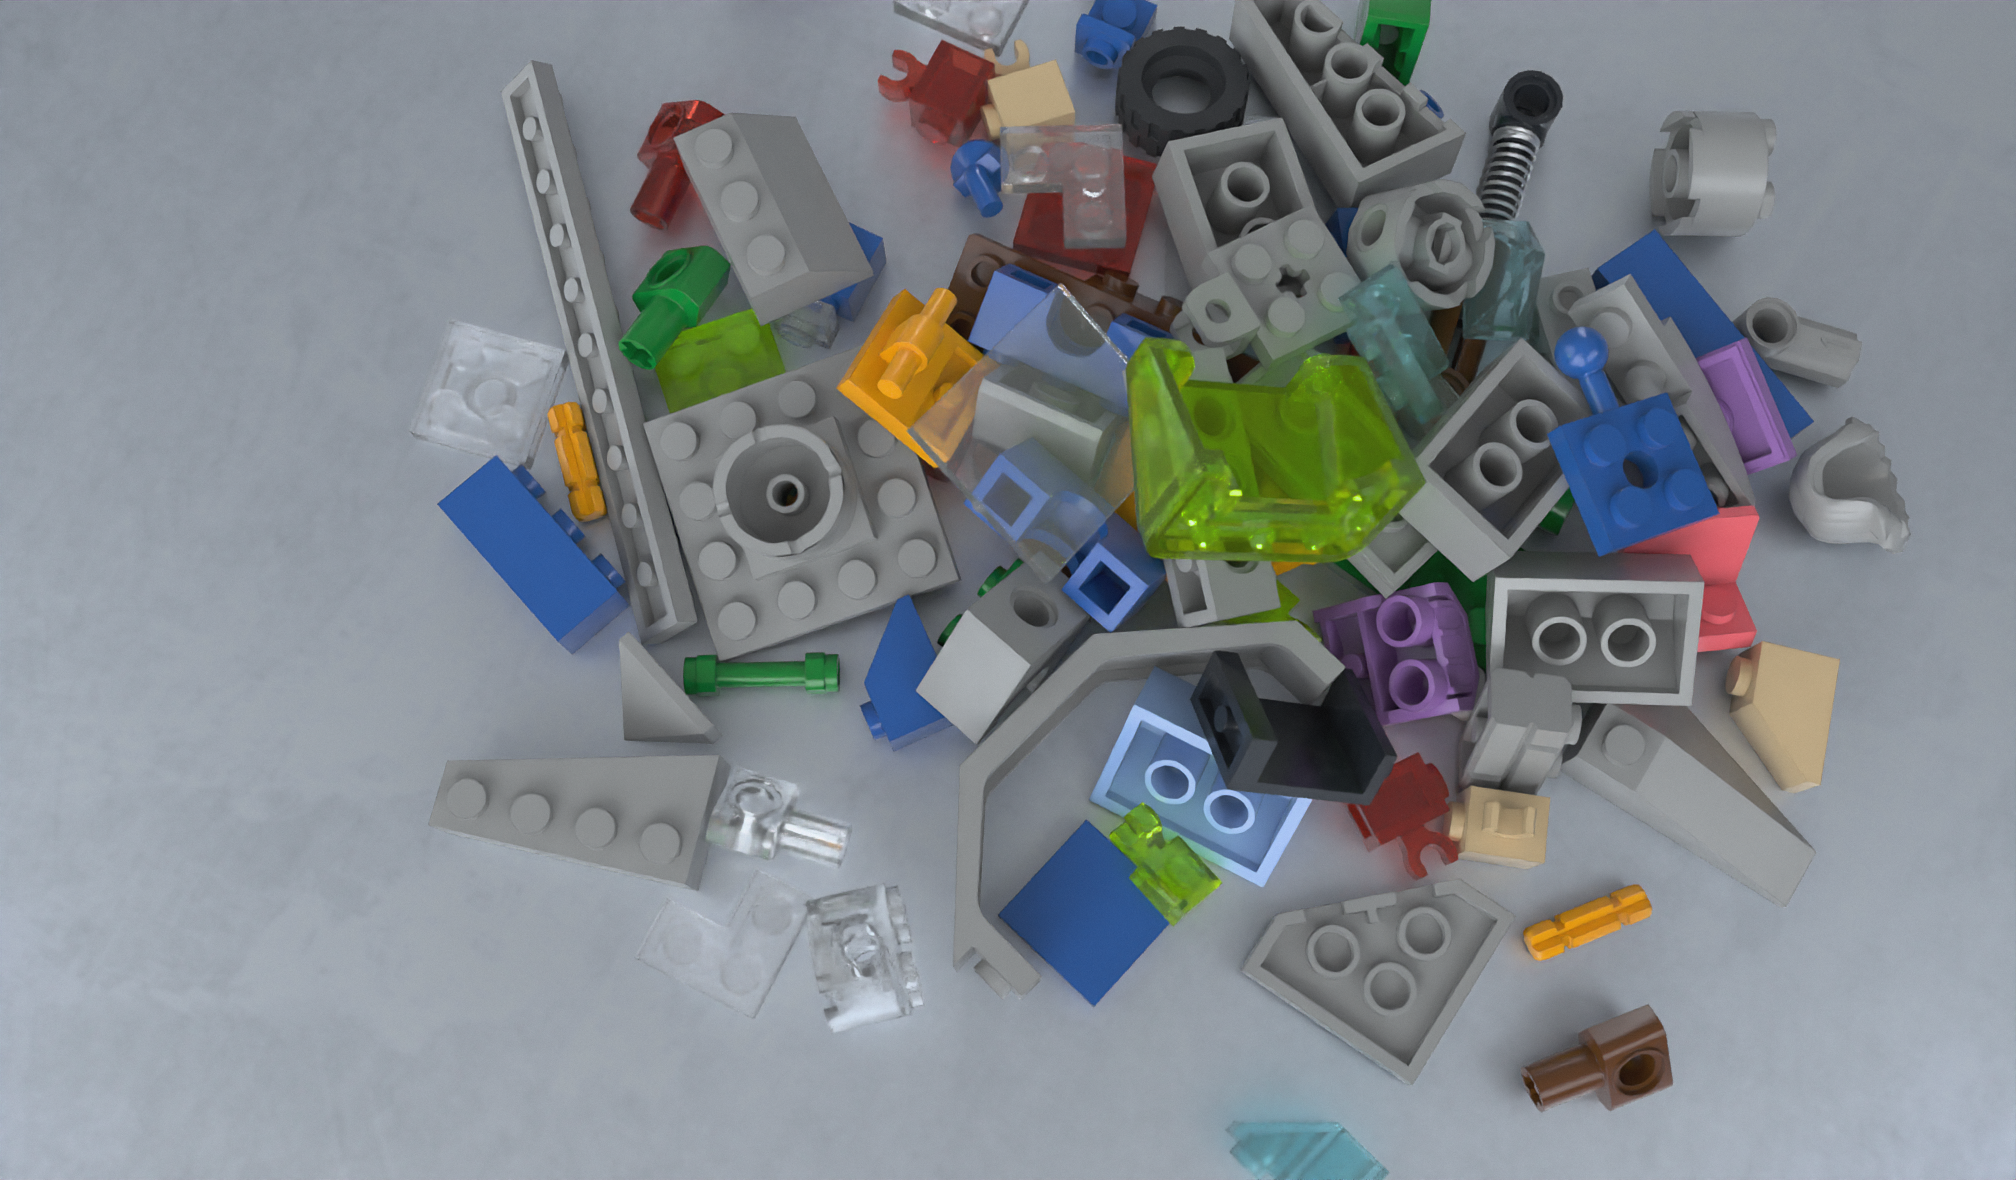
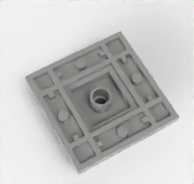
M863 345L643 423L719 662H728L896 604L897 599L908 594L913 598L962 581L921 457L836 389ZM794 487H797L798 497L796 501L786 507L787 495Z

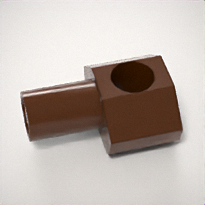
M1649 1004L1589 1027L1578 1033V1045L1521 1068V1076L1526 1091L1540 1112L1547 1111L1594 1091L1599 1101L1609 1111H1613L1673 1086L1666 1032Z

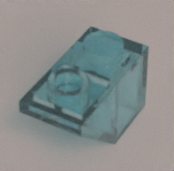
M1330 1120L1233 1121L1225 1130L1237 1142L1229 1153L1256 1180H1261L1266 1173L1274 1180H1383L1390 1173L1339 1122Z

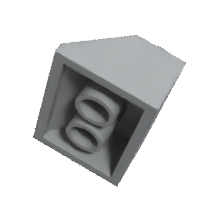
M729 113L674 137L686 173L760 326L873 276V270L796 117Z
M1517 551L1511 559L1487 573L1485 605L1486 681L1490 672H1493L1495 667L1526 671L1531 678L1534 677L1535 673L1565 676L1569 683H1571L1572 702L1692 706L1705 582L1691 555L1609 553L1598 557L1597 553Z

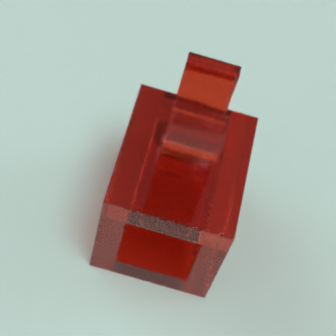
M942 39L927 65L919 62L907 51L894 50L892 54L893 67L905 72L907 76L902 80L894 81L880 75L877 80L879 93L887 100L893 102L909 100L911 126L915 127L917 132L926 140L938 145L949 143L958 148L969 141L982 118L980 106L988 104L987 80L995 78V63Z
M1419 752L1393 765L1390 775L1383 781L1370 805L1343 803L1368 852L1395 839L1403 855L1404 868L1414 880L1428 875L1420 860V853L1424 847L1434 848L1439 853L1440 859L1445 866L1458 860L1456 847L1447 836L1439 832L1429 831L1424 827V824L1450 811L1444 800L1449 797V791L1437 767L1431 762L1425 765Z

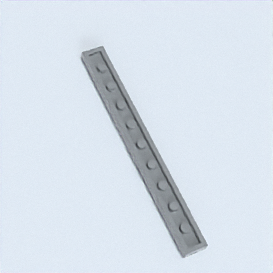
M531 60L501 91L641 644L663 643L698 622L694 608V598L686 578L679 551L678 537L673 528L663 485L643 423H646L647 420L643 414L638 395L633 365L622 354L618 346L620 339L623 337L619 322V312L612 296L605 269L604 255L600 250L591 215L590 202L585 193L577 162V152L572 143L563 109V99L558 90L552 64Z

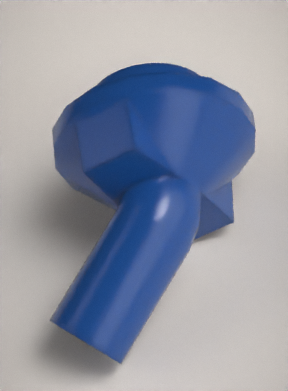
M984 139L969 140L962 144L952 157L950 169L954 181L953 186L965 198L972 196L981 216L990 218L996 216L1003 209V203L998 192L1002 190L1008 181L1010 173L1009 161L1002 148L992 141Z

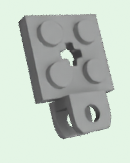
M1311 204L1208 252L1201 266L1210 280L1200 284L1188 294L1182 305L1183 310L1175 317L1170 326V332L1182 352L1223 347L1226 360L1243 353L1250 344L1265 370H1268L1370 320L1378 310V307ZM1282 275L1291 276L1301 284V298H1296L1295 294L1291 291L1281 293L1277 289L1276 285L1282 279ZM1195 328L1197 330L1198 334L1202 339L1201 341L1204 345H1201L1194 340L1192 336V329Z

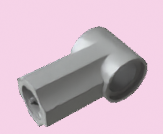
M1766 297L1757 300L1732 322L1741 334L1748 338L1751 346L1765 363L1775 370L1839 388L1849 380L1852 370L1859 361L1862 342L1858 341L1856 333L1799 317L1788 303L1778 298ZM1753 328L1758 330L1763 335L1765 341L1761 340L1755 334Z

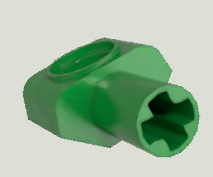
M704 245L665 251L632 295L633 302L640 311V314L618 343L622 354L631 363L642 369H654L684 328L697 327L728 284L731 264L717 250Z

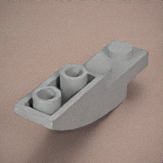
M1631 274L1575 301L1568 314L1577 327L1586 326L1593 328L1606 339L1609 356L1604 369L1625 402L1631 404L1667 392L1716 506L1724 508L1754 506L1756 503L1754 493L1730 428L1704 373L1671 316L1660 321Z

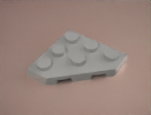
M1460 878L1308 909L1279 913L1274 915L1239 971L1407 1085H1413L1516 915Z

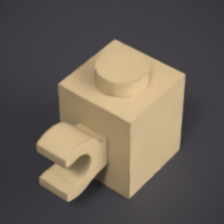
M1021 39L1014 41L1016 62L1012 65L998 63L992 48L986 49L984 52L985 73L989 80H987L988 104L980 106L982 121L989 140L999 139L1008 159L1074 139L1075 109L1057 61L1052 60L1030 67L1029 50Z
M1470 786L1456 795V802H1448L1443 822L1444 839L1452 841L1450 858L1521 869H1530L1544 864L1550 797Z

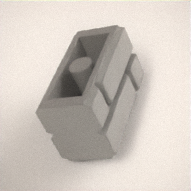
M1495 667L1494 671L1490 672L1459 739V785H1461L1463 790L1470 786L1537 795L1546 777L1554 779L1558 777L1562 765L1563 746L1565 744L1575 745L1577 743L1582 725L1581 707L1572 704L1571 683H1569L1565 676L1535 673L1534 677L1531 678L1526 671Z

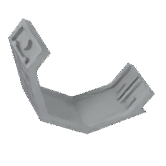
M1297 620L1093 634L960 764L953 967L955 970L958 971L976 953L981 960L974 967L975 972L1002 999L1012 990L1022 1000L1040 982L1042 976L985 919L980 910L985 806L994 788L1097 687L1110 682L1148 679L1154 666L1174 676L1203 674L1213 651L1221 650L1238 653L1245 670L1256 669L1269 673L1300 703L1312 705L1345 669V666Z

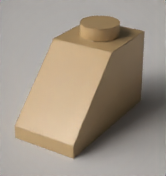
M1762 641L1736 656L1729 666L1725 682L1726 692L1732 694L1729 715L1781 790L1795 794L1821 785L1840 659Z

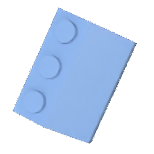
M1154 666L1133 705L1089 800L1264 887L1313 799L1227 790L1190 701L1196 686Z

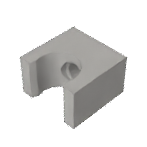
M1039 552L1035 553L966 609L916 689L917 693L976 745L991 732L1008 706L1025 687L1034 693L1048 679L1091 617L1061 590L1069 578Z

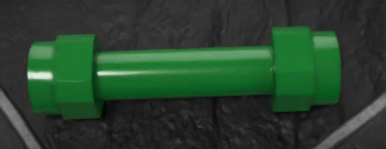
M810 652L805 654V661L719 662L717 654L685 657L683 666L684 691L686 695L720 696L721 688L805 686L808 694L839 692V654Z

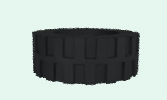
M1185 26L1173 27V29L1165 31L1163 29L1152 32L1151 36L1145 39L1141 37L1134 43L1133 49L1131 51L1127 50L1122 58V66L1118 70L1115 99V116H1119L1118 126L1122 133H1126L1129 136V142L1136 148L1140 147L1145 150L1147 155L1157 158V156H1162L1168 141L1242 126L1250 82H1248L1249 71L1247 65L1242 63L1241 54L1237 49H1232L1226 44L1227 40L1222 37L1208 34L1207 30L1196 28V30L1185 29ZM1175 76L1188 77L1207 85L1211 93V100L1209 105L1202 111L1176 113L1158 106L1153 99L1152 90L1157 81Z

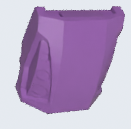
M1433 582L1395 591L1387 599L1382 594L1312 611L1314 623H1320L1325 648L1345 668L1353 669L1382 727L1473 710L1480 676L1467 614L1448 583Z

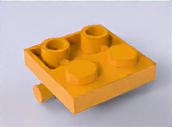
M936 288L926 305H924L904 289L892 298L836 389L933 468H937L949 460L972 420L976 391L981 379L998 367L945 323L957 304V298L951 291L945 288Z

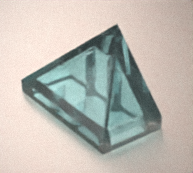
M1482 219L1483 227L1492 226L1495 238L1493 267L1484 287L1473 298L1463 300V339L1516 342L1522 337L1527 341L1546 254L1529 221Z

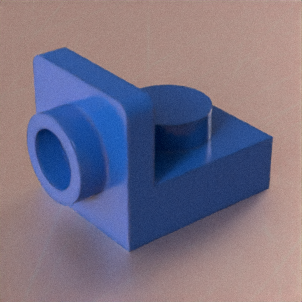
M1095 0L1089 14H1081L1076 24L1074 52L1082 55L1087 62L1095 67L1119 70L1126 51H1131L1134 43L1141 37L1146 38L1156 18L1158 5L1146 0Z

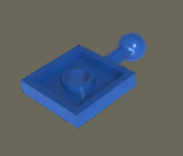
M1579 326L1567 330L1560 336L1554 348V359L1557 367L1563 374L1579 380L1593 415L1560 425L1547 433V436L1598 557L1703 522L1720 514L1668 393L1659 394L1620 407L1603 371L1609 356L1606 339L1593 328ZM1624 459L1633 462L1640 469L1643 476L1642 489L1632 485L1626 478L1623 470Z

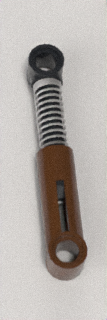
M1527 70L1519 72L1510 78L1489 117V130L1492 136L1491 148L1488 150V158L1485 160V167L1482 169V176L1479 178L1476 195L1480 198L1486 211L1478 212L1482 219L1483 227L1492 226L1495 238L1493 267L1484 287L1473 298L1464 299L1459 303L1461 305L1449 309L1432 310L1408 389L1399 406L1398 413L1402 430L1409 438L1419 443L1443 416L1429 412L1423 405L1421 398L1427 396L1435 397L1441 400L1448 410L1473 382L1479 370L1513 258V250L1509 246V238L1513 236L1512 228L1516 226L1514 219L1519 216L1518 209L1522 207L1520 200L1525 197L1523 191L1528 186L1526 181L1530 179L1531 175L1529 172L1533 170L1532 163L1536 160L1535 154L1544 145L1547 132L1563 105V94L1560 85L1551 76L1541 71ZM1516 107L1530 110L1535 117L1520 113ZM1455 328H1460L1461 333L1450 367H1444Z

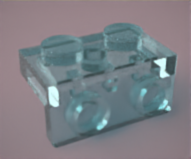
M1389 264L1340 296L1338 300L1352 323V326L1346 329L1349 339L1367 363L1371 360L1373 361L1381 375L1374 379V382L1386 403L1394 412L1404 407L1423 425L1444 411L1429 380L1449 367V360L1401 270L1394 264Z

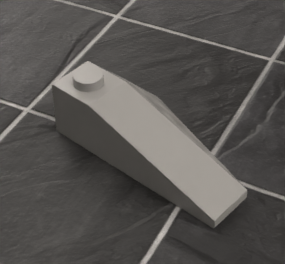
M1592 703L1582 720L1577 743L1575 745L1568 744L1563 753L1561 772L1781 908L1788 905L1816 854L1813 847L1687 706Z

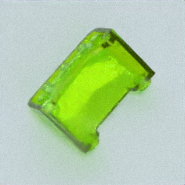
M1145 337L1129 359L1125 368L1137 529L1146 552L1152 557L1189 560L1337 562L1349 558L1367 547L1426 484L1425 478L1365 357L1331 355L1328 353L1312 356L1301 364L1298 372L1285 387L1190 380L1189 377L1195 368V358L1185 342L1175 339Z

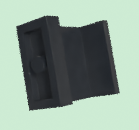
M1218 650L1213 651L1190 698L1227 790L1370 805L1383 781L1390 775L1394 762L1398 757L1353 669L1345 668L1332 683L1321 706L1258 698L1239 654Z

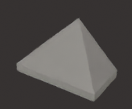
M629 631L619 639L624 740L714 744L723 736Z

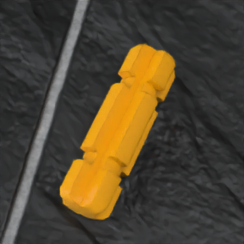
M577 402L555 405L548 410L547 415L551 431L555 433L556 439L554 443L565 487H568L569 491H571L568 494L572 514L579 522L602 518L607 514V507L603 491H601L600 486H597L600 484V479L590 440L585 432L587 428L582 409Z
M1633 884L1610 893V899L1607 896L1600 897L1554 916V922L1548 919L1526 927L1523 931L1524 941L1535 960H1547L1564 953L1565 946L1568 949L1576 948L1621 929V923L1624 926L1632 925L1650 917L1652 906L1643 888L1638 884Z

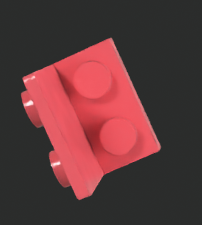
M1753 505L1729 508L1717 507L1720 514L1703 522L1617 551V553L1691 555L1705 582L1697 652L1751 647L1757 633L1736 584L1760 518Z

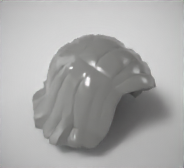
M1850 417L1845 420V425L1835 433L1818 441L1801 454L1792 471L1789 499L1796 517L1816 540L1829 544L1869 542L1879 544L1892 554L1903 552L1905 543L1911 535L1910 528L1908 527L1910 517L1905 512L1904 499L1896 491L1897 478L1891 471L1892 460L1885 456V446L1879 442V431H1876L1870 424H1865L1855 417Z

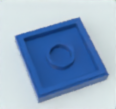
M1086 819L998 914V917L1094 1007L1183 908Z

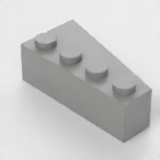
M1235 0L1229 40L1241 54L1242 60L1247 65V68L1280 118L1283 117L1289 133L1338 208H1358L1361 200L1367 195L1437 180L1451 173L1466 132L1451 119L1444 123L1426 106L1428 98L1411 82L1406 86L1400 83L1382 66L1384 58L1368 43L1361 46L1342 30L1343 21L1320 0Z

